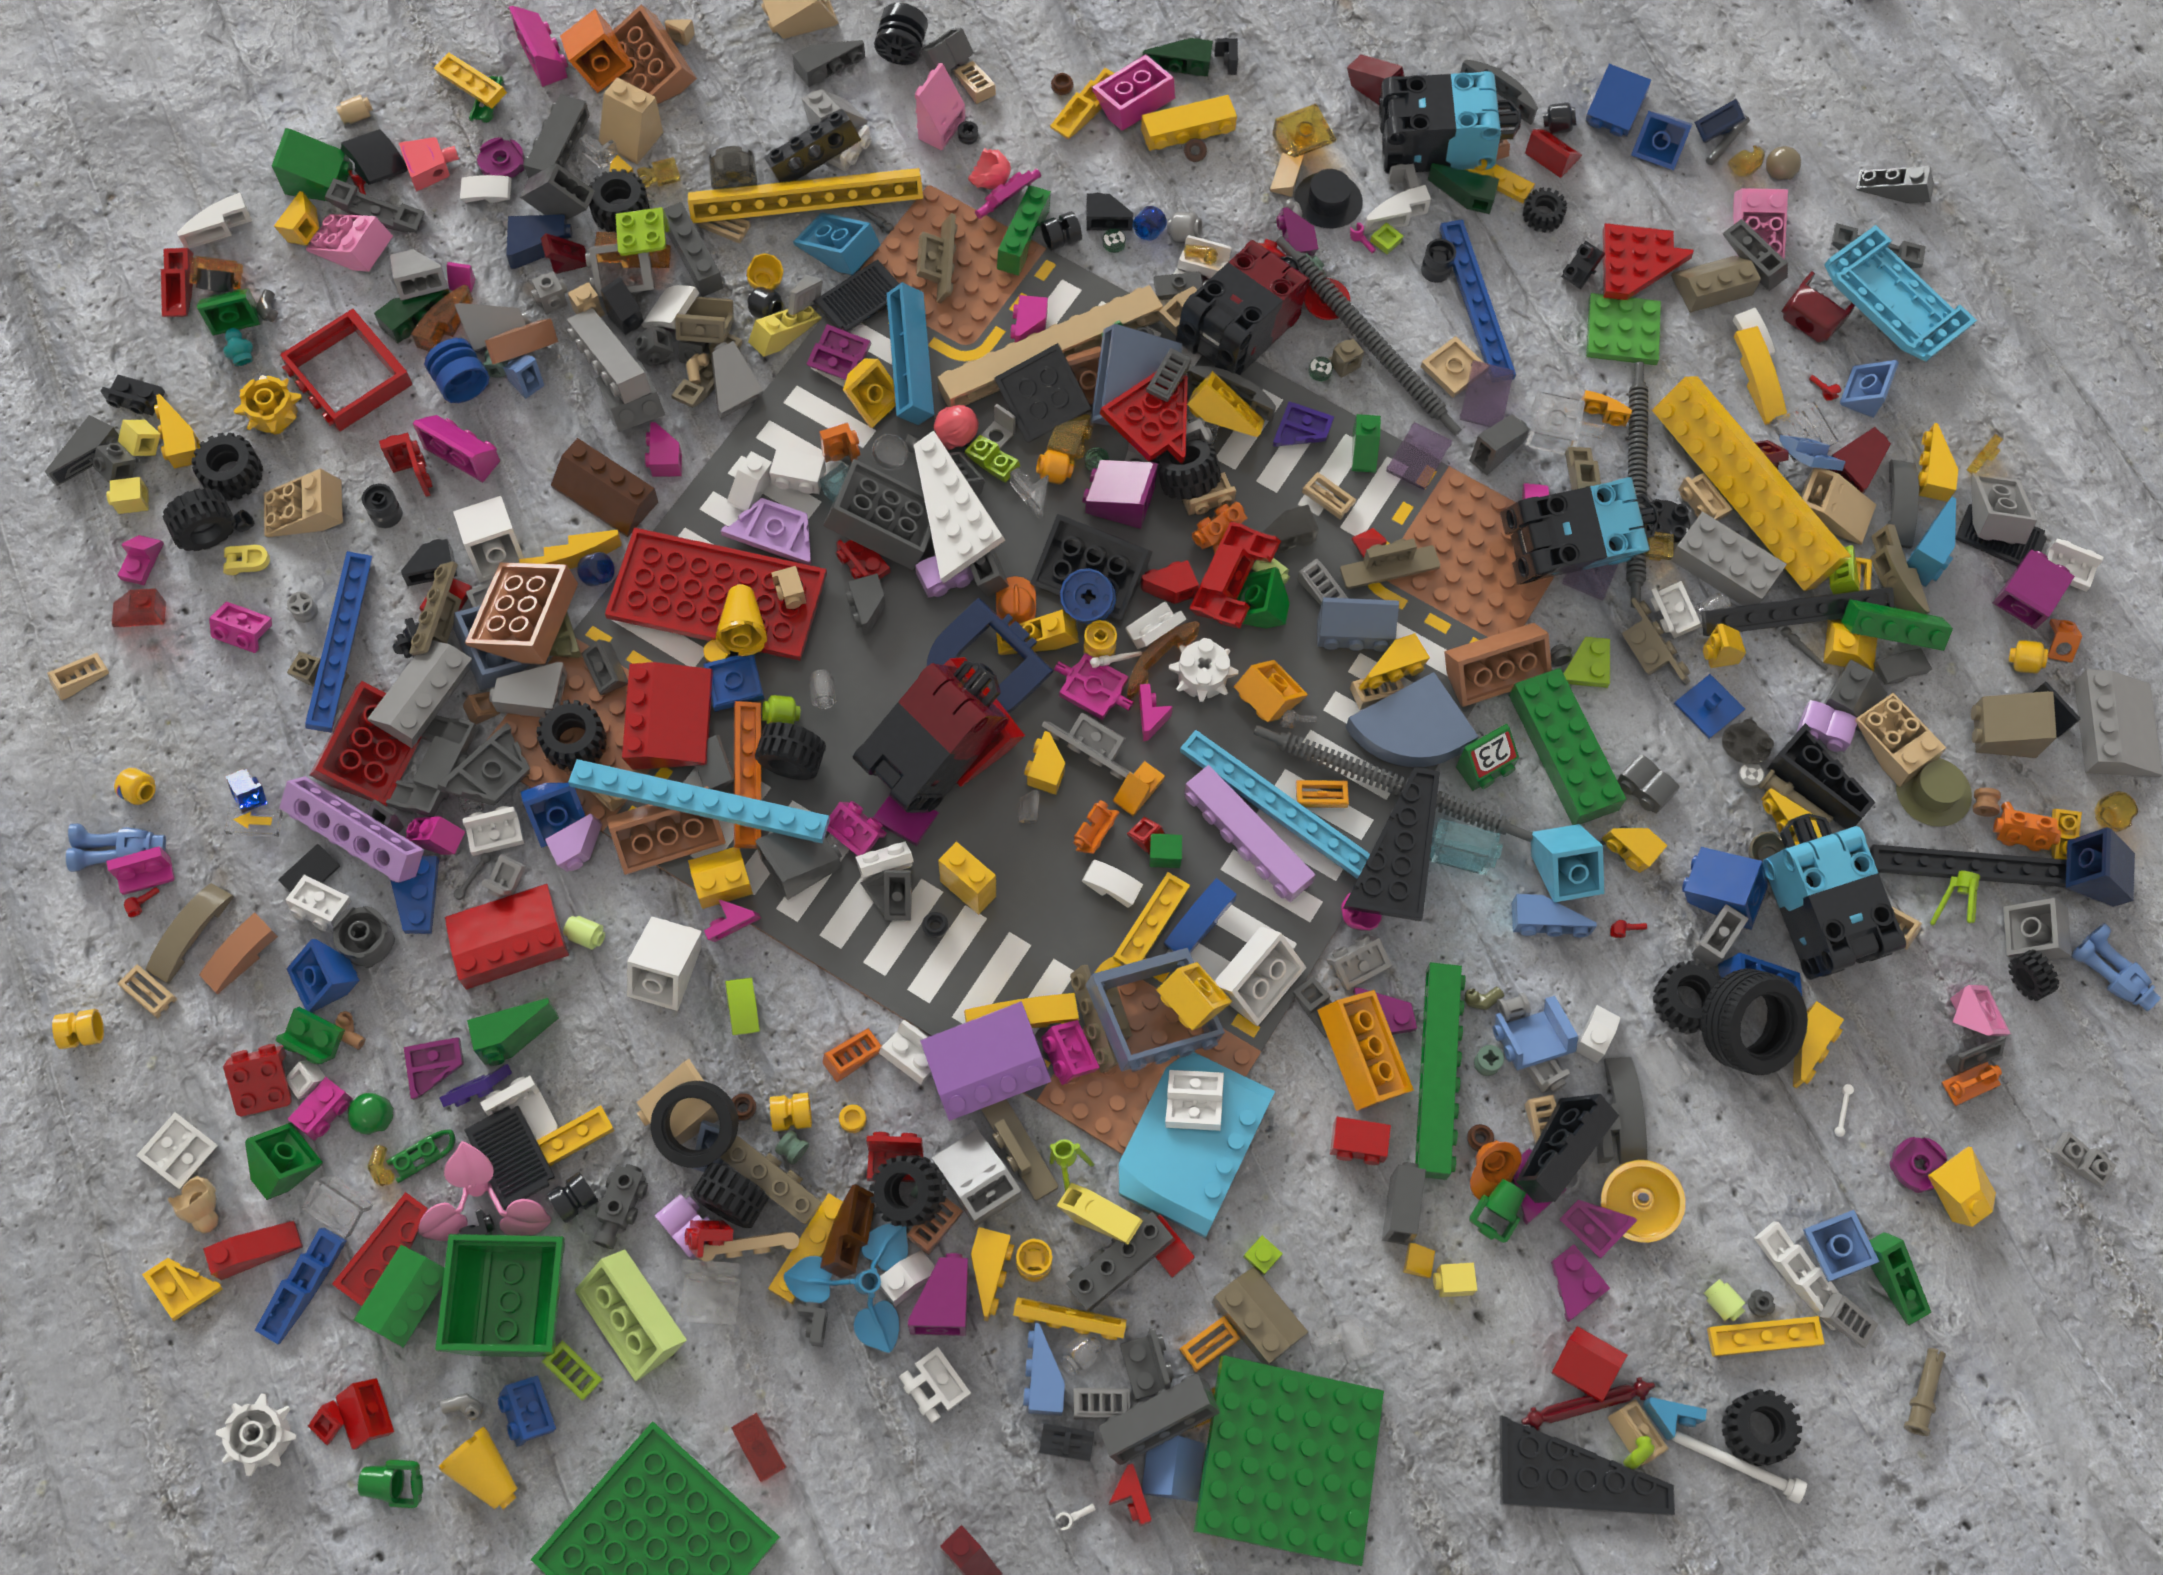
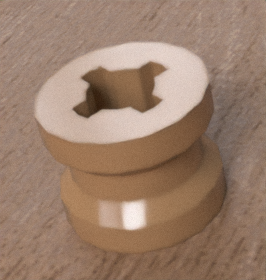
M1984 787L1974 791L1976 803L1973 805V812L1975 814L1992 817L2000 813L1998 801L2001 799V792L1999 790Z

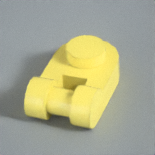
M260 545L226 547L224 549L226 563L223 564V573L237 575L241 572L261 571L269 565L270 556L266 549Z

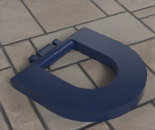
M980 598L976 599L937 637L927 659L928 666L931 663L944 665L950 658H958L962 652L991 626L1024 659L999 684L1001 694L997 697V700L1008 714L1027 699L1054 671L1031 649L1037 644V641L1032 637L1029 641L1025 642L1030 634L1017 621L1009 626L1008 624L1013 620L1009 614L1001 619Z

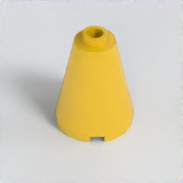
M740 584L732 587L728 592L716 632V644L719 649L727 654L733 651L738 652V656L754 655L764 648V644L767 642V633L752 588Z
M484 1426L438 1466L441 1472L493 1509H496L498 1506L505 1509L517 1498L514 1492L518 1488L488 1430Z

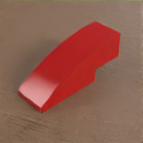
M163 248L164 269H161L162 317H187L193 289L194 253L188 248Z

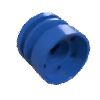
M463 338L445 340L432 348L425 357L424 365L426 370L431 375L432 380L436 382L437 388L444 399L450 403H462L477 397L489 383L490 376L481 360L478 359L471 344Z
M1090 568L1079 569L1071 573L1063 582L1060 591L1061 604L1065 611L1078 622L1085 624L1107 619L1114 610L1116 603V593L1112 583L1101 572ZM1089 591L1096 596L1095 600L1090 601V604L1083 599L1084 595L1089 594Z

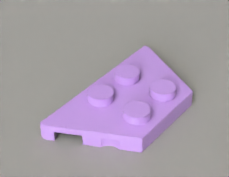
M761 498L753 504L751 509L741 513L737 521L729 527L725 525L721 530V534L724 537L801 564L811 565L807 513Z

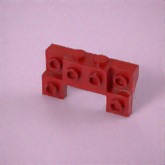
M1230 522L1189 609L1197 616L1214 619L1221 625L1240 629L1250 606L1246 602L1238 601V595L1255 560L1271 563L1281 541L1276 536L1258 532L1240 523Z

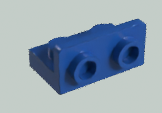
M538 1375L505 1385L499 1393L498 1406L500 1411L506 1415L508 1421L507 1433L509 1438L514 1440L516 1447L522 1446L528 1440L553 1433L556 1430Z

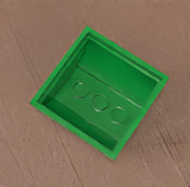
M449 1234L435 1350L437 1352L487 1357H543L554 1354L565 1238L563 1236Z

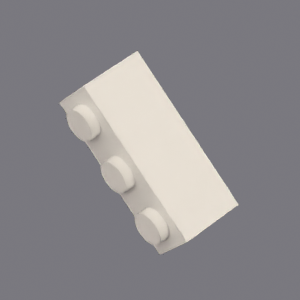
M1261 926L1215 982L1233 1001L1230 1006L1251 1023L1258 1026L1307 967L1282 933Z

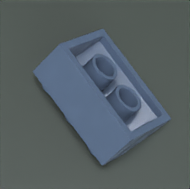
M1323 597L1317 619V647H1324L1329 650L1349 648L1353 651L1362 649H1374L1378 652L1387 651L1396 640L1399 601Z
M478 606L455 612L453 630L464 654L472 658L471 671L481 691L495 687L497 678L521 672L531 664L520 663L469 647L465 644L481 607Z

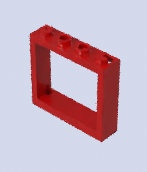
M354 308L280 354L285 364L282 368L288 377L294 376L296 378L295 384L303 394L307 392L310 395L308 399L316 410L320 408L324 412L321 415L329 426L334 424L340 432L413 385L405 368ZM353 332H356L393 376L335 413L298 367Z

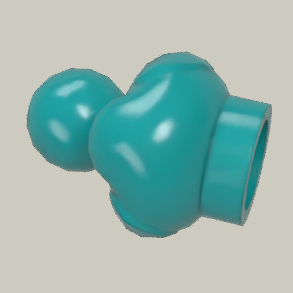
M228 329L225 333V339L228 343L223 349L224 355L233 361L234 366H243L253 361L251 355L253 344L247 339H242V333L238 329Z

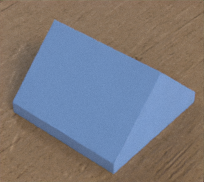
M1892 360L1853 366L1840 404L1874 418L1887 397L1899 362Z
M1854 1210L1803 1229L1828 1282L1846 1277L1879 1262Z
M1176 1436L1147 1451L1142 1481L1143 1494L1198 1502L1205 1443Z

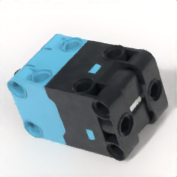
M1490 71L1387 77L1382 81L1381 95L1379 97L1380 131L1383 134L1382 156L1384 172L1389 174L1391 167L1399 164H1414L1415 172H1430L1432 163L1460 170L1475 169V166L1481 165V159L1483 158L1487 161L1485 170L1490 169L1496 164L1499 141L1513 139L1520 129V109L1511 100H1497L1495 75ZM1507 109H1510V110H1511V111H1506V112H1499V111H1498V110H1507ZM1500 128H1514V130H1501Z
M1632 477L1542 497L1526 498L1500 512L1505 535L1512 534L1511 540L1516 556V561L1512 565L1517 585L1629 561L1631 558L1650 550L1647 539L1654 537L1659 521V513L1656 506L1644 494L1636 495ZM1643 502L1646 508L1640 509L1638 503ZM1651 524V528L1649 531H1645V528H1641L1644 525Z
M1810 813L1789 820L1779 833L1785 849L1764 859L1763 866L1805 977L1808 980L1825 977L1853 966L1855 961L1860 964L1867 961L1871 962L1906 947L1905 936L1899 927L1862 829L1854 826L1832 834L1825 817ZM1811 820L1817 822L1822 837H1817ZM1791 825L1798 838V845H1795L1789 830Z

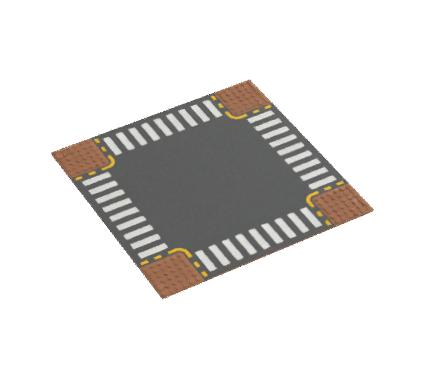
M931 185L927 186L923 190V199L915 200L895 225L893 231L888 234L861 270L878 259L900 284L903 282L924 293L934 416L916 425L897 417L895 406L873 428H870L843 391L846 380L806 365L814 345L819 343L826 325L835 327L824 315L764 390L762 396L756 400L655 527L653 532L795 562L724 537L721 534V530L725 525L729 527L744 512L729 504L727 499L736 473L751 451L773 462L777 448L823 456L820 431L848 422L850 430H855L859 439L858 447L861 455L857 457L858 461L923 493L916 454L910 453L906 449V437L908 433L920 438L927 436L934 431V423L938 413L948 407L938 390V376L947 370L959 368L968 361H975L984 357L989 352H996L1015 342V339H1011L1010 336L1011 325H1016L1017 319H1013L1014 304H1019V295L1048 298L1046 329H1048L1053 324L1063 323L1074 315H1081L1090 311L1095 306H1102L1111 302L1116 297H1123L1130 293L1031 240L1027 260L1019 276L998 270V248L1009 227L987 215L979 219L975 214L976 209ZM952 213L956 215L955 224H957V232L954 236L956 250L953 255L955 269L951 279L953 291L942 303L936 302L937 283L916 276L919 236L922 232H926L941 238L942 223ZM887 306L848 332L871 341L872 344L865 358L879 359L893 379ZM1161 321L1146 326L1147 329H1151L1154 332L1155 336L1176 342V335ZM1184 347L1181 349L1183 354L1191 358L1190 366L1215 367L1216 365L1199 352L1192 354ZM1254 361L1240 376L1262 389L1276 405L1272 423L1265 420L1261 434L1258 437L1206 422L1201 417L1197 418L1190 412L1188 405L1186 423L1201 419L1203 425L1210 428L1213 436L1211 445L1215 448L1221 473L1225 472L1230 486H1235V501L1243 506L1244 513L1247 516V519L1241 524L1258 532L1276 536L1281 541L1273 558L1289 569L1287 575L1290 578L1284 585L1290 601L1286 624L1267 629L1242 624L1240 629L1221 625L1214 619L1195 615L1189 609L1194 598L1173 604L1143 592L1140 582L1122 621L1111 616L1103 620L1111 623L1116 629L1115 655L1137 651L1142 652L1141 656L1112 662L1108 665L1129 677L1121 693L1125 698L1134 701L1129 711L1115 704L1103 720L1059 697V692L1066 683L1067 677L1057 671H1053L1027 699L1009 713L1025 734V737L1008 753L964 786L960 787L956 783L939 806L934 809L939 814L917 846L882 827L887 834L884 838H879L870 851H876L906 841L912 853L914 861L912 866L903 869L911 870V921L884 920V916L860 884L863 880L855 858L857 855L828 831H826L828 837H826L830 845L835 844L842 855L839 858L840 869L787 900L761 861L758 849L740 848L753 894L728 902L759 913L761 919L750 925L929 1036L966 1023L965 1009L1018 999L1075 993L1071 984L1070 974L1081 965H1088L1091 975L1123 966L1114 961L1113 956L1167 872L1188 883L1190 889L1145 959L1172 952L1164 945L1165 940L1203 892L1217 878L1237 894L1236 899L1219 918L1214 928L1190 953L1194 963L1198 962L1215 981L1262 926L1282 933L1307 967L1258 1026L1251 1023L1229 1005L1217 1014L1225 1032L1218 1041V1045L1209 1050H1204L1203 1048L1195 1050V1053L1246 1077L1295 998L1293 991L1306 981L1343 921L1341 905L1346 896L1351 893L1357 879L1239 795L1316 874L1313 883L1293 901L1289 902L1286 898L1279 897L1274 891L1273 885L1267 879L1264 880L1257 874L1256 867L1250 861L1242 859L1236 846L1232 842H1226L1222 838L1220 830L1214 824L1211 825L1204 819L1203 812L1197 806L1193 807L1186 800L1184 794L1186 783L1202 771L1203 768L1180 752V748L1192 733L1197 730L1295 801H1297L1296 780L1348 781V808L1306 809L1371 854L1401 792L1399 791L1396 796L1394 795L1395 789L1391 793L1387 792L1389 787H1386L1385 791L1381 790L1382 784H1380L1379 788L1375 787L1376 782H1373L1372 786L1368 785L1369 779H1367L1366 783H1363L1364 777L1362 776L1360 781L1356 780V774L1354 778H1350L1351 772H1348L1347 776L1343 775L1344 769H1342L1341 774L1337 773L1339 767L1332 771L1331 764L1327 769L1325 768L1326 762H1323L1322 766L1318 765L1320 760L1317 759L1314 764L1312 763L1313 757L1307 761V755H1304L1303 759L1299 758L1300 752H1298L1297 756H1294L1295 750H1292L1291 754L1287 753V747L1285 751H1281V748L1276 746L1277 743L1254 735L1257 725L1279 734L1281 732L1286 734L1290 732V738H1293V735L1296 734L1298 735L1297 741H1299L1301 736L1304 738L1302 743H1305L1306 739L1310 740V746L1314 741L1316 742L1315 748H1318L1319 744L1323 745L1321 748L1323 751L1325 746L1329 747L1328 753L1331 752V749L1335 750L1334 755H1337L1338 751L1342 752L1341 758H1343L1344 754H1347L1346 760L1349 761L1350 756L1354 757L1353 763L1360 759L1359 765H1362L1363 761L1367 762L1366 768H1368L1369 764H1373L1371 770L1378 766L1379 773L1383 768L1385 769L1384 775L1391 771L1390 777L1392 778L1395 773L1398 774L1397 780L1401 776L1405 777L1403 782H1406L1407 778L1409 779L1414 767L1395 765L1377 758L1361 747L1345 728L1348 718L1361 711L1351 693V683L1366 678L1386 651L1378 652L1374 649L1353 651L1349 648L1329 650L1324 647H1317V619L1321 605L1297 581L1299 571L1315 559H1318L1348 598L1399 601L1396 639L1415 633L1430 657L1423 666L1424 670L1415 676L1409 674L1400 679L1404 688L1434 672L1466 719L1476 703L1465 707L1460 705L1447 676L1444 651L1525 626L1555 576L1517 585L1512 565L1516 561L1511 540L1512 534L1505 535L1500 512L1516 503L1515 501L1382 429L1380 430L1376 473L1351 471L1353 426L1356 415ZM1188 384L1187 404L1192 392L1196 389V387ZM997 391L965 405L971 408L978 418L977 434L965 446L955 447L952 450L947 449L949 453L961 452L985 479L982 493L977 497L1005 538V541L994 549L1006 578L1018 576L1031 582L1057 514H1060L1153 551L1145 573L1152 569L1159 570L1176 561L1183 562L1188 560L1200 587L1213 559L1214 550L1213 546L1202 550L1193 541L1191 533L1197 530L1196 524L1208 516L1210 519L1216 514L1214 510L1218 507L1209 509L1204 514L1188 515L1183 500L1172 499L1164 494L1157 472L1155 490L1141 529L1085 513L1086 503H1082L1086 488H1091L1090 476L1093 468H1096L1091 465V462H1097V457L1102 460L1125 461L1129 442L1111 425L1091 422L1093 404H1090L1091 410L1030 443L1026 442L1015 420V434L1000 451L1019 460L1020 467L1006 483L984 470L965 454V450L979 435H982L994 422V406L996 404L1012 414L1001 391ZM1289 401L1334 416V421L1326 441L1273 446L1274 438ZM993 431L990 433L989 438L994 442H998L1003 439V434L999 431ZM1047 450L1067 454L1070 458V463L1074 465L1071 478H1066L1064 483L1060 485L1041 480L1039 473H1036V465L1040 454L1044 455ZM1098 453L1097 457L1092 458L1091 461H1086L1090 454ZM848 455L839 461L825 462L826 473L820 494H805L799 490L789 488L780 489L770 483L759 498V500L764 498L807 513L811 566L825 568L827 575L801 661L762 652L754 654L765 698L755 702L761 703V735L766 725V721H762L763 702L768 701L771 695L791 696L795 699L796 706H800L801 709L800 719L795 721L794 725L801 726L815 733L826 745L817 776L813 779L796 780L786 778L767 770L761 765V801L828 816L831 815L839 802L850 803L853 801L863 808L862 813L870 818L874 817L890 795L891 789L878 776L868 775L853 760V754L864 744L917 680L923 669L927 667L928 655L937 637L978 598L997 614L996 593L987 597L977 586L973 576V580L966 587L950 588L941 597H928L916 575V568L911 570L879 554L890 567L891 572L880 579L885 597V608L870 633L863 635L861 627L856 628L852 614L856 613L854 605L849 606L846 592L850 591L848 581L854 580L850 573L851 569L847 564L843 565L836 556V542L841 539L843 543H846L850 539L823 526L852 463ZM1156 457V458H1154L1153 460H1151L1150 462H1154V463H1155L1158 458ZM1317 472L1356 499L1353 507H1350L1341 520L1302 493L1303 487ZM1317 481L1315 482V483L1318 484L1320 487H1322L1324 490H1328L1327 488H1325L1324 486H1322V485H1321L1320 483H1318ZM1334 494V497L1346 504L1345 501ZM1371 528H1374L1387 540L1386 545L1392 544L1399 539H1414L1417 549L1432 545L1440 562V568L1352 589H1346L1340 572L1341 566L1364 560L1351 539ZM930 535L925 551L918 563L936 556L932 535ZM617 577L574 629L580 653L599 639L610 642L627 679L629 676V664L659 662L704 668L703 664L708 663L703 653L705 645L709 642L707 640L606 619L605 612ZM1320 580L1315 585L1319 586L1323 581ZM1033 585L1036 592L1035 618L1062 609L1065 611L1061 604L1060 595ZM1326 588L1321 593L1324 595L1330 589ZM1163 602L1168 604L1173 614L1182 611L1186 617L1185 621L1143 648L1137 649L1125 630L1128 625ZM1076 620L1078 643L1057 650L1037 651L1035 653L1053 670L1058 661L1072 668L1079 663L1084 655V634L1089 624ZM991 626L958 657H965L969 662L985 664L997 675L999 684L1024 661L1018 653L999 655L996 631ZM1208 638L1224 648V650L1230 649L1228 654L1230 666L1238 670V675L1227 678L1225 685L1228 692L1227 695L1219 693L1211 698L1206 696L1204 702H1199L1197 695L1192 697L1184 690L1177 691L1179 677L1177 673L1169 670V665L1180 661L1182 654L1179 648L1180 645L1187 647L1196 641ZM730 651L729 657L737 656L738 652ZM553 656L547 665L562 662L567 671L560 705H563L565 700H569L570 704H573L574 700L580 701L581 705L587 703L590 705L591 710H596L602 721L607 736L605 740L607 745L605 749H601L603 753L601 758H595L596 764L703 787L696 766L632 770L622 759L628 684L607 694L600 695L583 657ZM1275 660L1308 695L1280 719L1267 722L1258 717L1256 710L1240 698L1239 692L1234 686L1251 665ZM974 665L973 669L976 671L978 666ZM992 681L987 686L990 690L993 688ZM1389 681L1392 690H1397L1395 683ZM1383 683V684L1381 685L1383 691H1384V692H1388L1387 689H1386V687H1385V685H1384V683ZM1140 684H1150L1151 693L1156 694V707H1173L1169 720L1149 741H1143L1139 704ZM1364 689L1365 695L1370 696L1368 690ZM1373 689L1375 694H1379L1377 689ZM711 699L708 738L715 735L720 736L734 776V707L715 711ZM508 713L489 738L506 723L510 725L511 734L515 742H518L521 748V755L526 759L530 767L529 774L521 783L529 788L543 783H568L572 771H569L568 767L562 770L558 768L557 764L555 766L552 765L538 742L537 727L540 726L538 722L540 717ZM1085 713L1126 738L1114 759L1116 763L1135 773L1141 764L1146 761L1164 774L1165 779L1138 812L1132 816L1113 802L1126 779L1125 777L1121 780L1110 773L1111 768L1104 764L1100 767L1088 760L1090 755L1083 751L1080 754L1067 747L1068 742L1060 738L1058 741L1053 738L1065 761V773L1057 794L1028 786L1027 776L1024 775L1028 761H1033L1036 753H1033L1037 738L1042 739L1044 732L1047 731L1046 728L1042 727L1044 721H1049L1070 733L1079 715ZM577 727L570 728L562 733L559 742L564 744L575 743L583 737L585 730ZM1439 764L1417 768L1436 770ZM734 781L721 792L734 794ZM575 788L585 815L592 814L602 823L600 832L610 838L612 836L609 831L607 817L648 805L626 799L613 812L590 791ZM1302 788V791H1332V792H1343L1342 789H1307V788ZM1303 798V799H1343V798ZM1102 800L1108 804L1107 809L1120 812L1094 854L1076 851L1077 846L1073 844L1075 840L1074 835L1083 822H1087L1091 826L1092 823L1086 817L1095 803ZM1145 816L1160 825L1165 834L1182 835V861L1180 868L1149 867L1150 854L1146 853L1128 837L1127 833ZM719 820L725 844L655 866L696 891L688 860L734 847V824ZM761 830V837L773 832ZM956 841L996 875V897L979 915L940 882L938 860ZM1093 860L1108 864L1143 884L1132 906L1127 908L1106 893L1102 896L1082 882ZM940 912L946 916L949 927L945 935L939 938H931L924 933L922 921L927 914ZM934 922L931 924L930 927L932 929H938L940 927V924ZM1174 971L1117 987L1133 1035L1125 1040L1131 1055L1204 1034L1202 1027L1195 1030L1185 1027L1179 1021V1015L1174 1009L1166 1006L1160 998L1161 995L1157 989ZM1075 994L1079 1016L1078 1021L1094 1054L1090 1038L1087 1035L1086 1025L1082 1013L1079 1010V1003ZM1054 1023L1043 1028H1032L1052 1082L1023 1092V1094L1123 1155L1166 1067L1180 1058V1056H1173L1162 1064L1149 1063L1143 1069L1134 1072L1131 1069L1121 1072L1117 1064L1107 1072L1101 1073L1098 1069L1093 1073L1075 1077L1068 1084L1061 1085L1059 1078L1053 1071L1050 1058L1043 1049L1041 1037L1052 1026L1063 1023Z

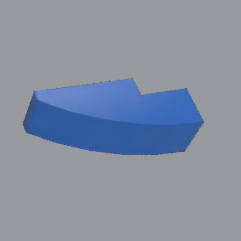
M1216 878L1165 940L1164 945L1172 952L1188 948L1191 953L1214 928L1219 918L1235 902L1237 894Z

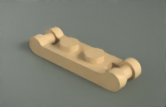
M780 1232L724 1241L722 1246H712L704 1243L703 1258L698 1259L711 1261L715 1255L724 1253L726 1258L743 1256L742 1251L752 1249L754 1254L770 1252V1247L781 1246L782 1248L792 1250L798 1246L799 1237L795 1233Z

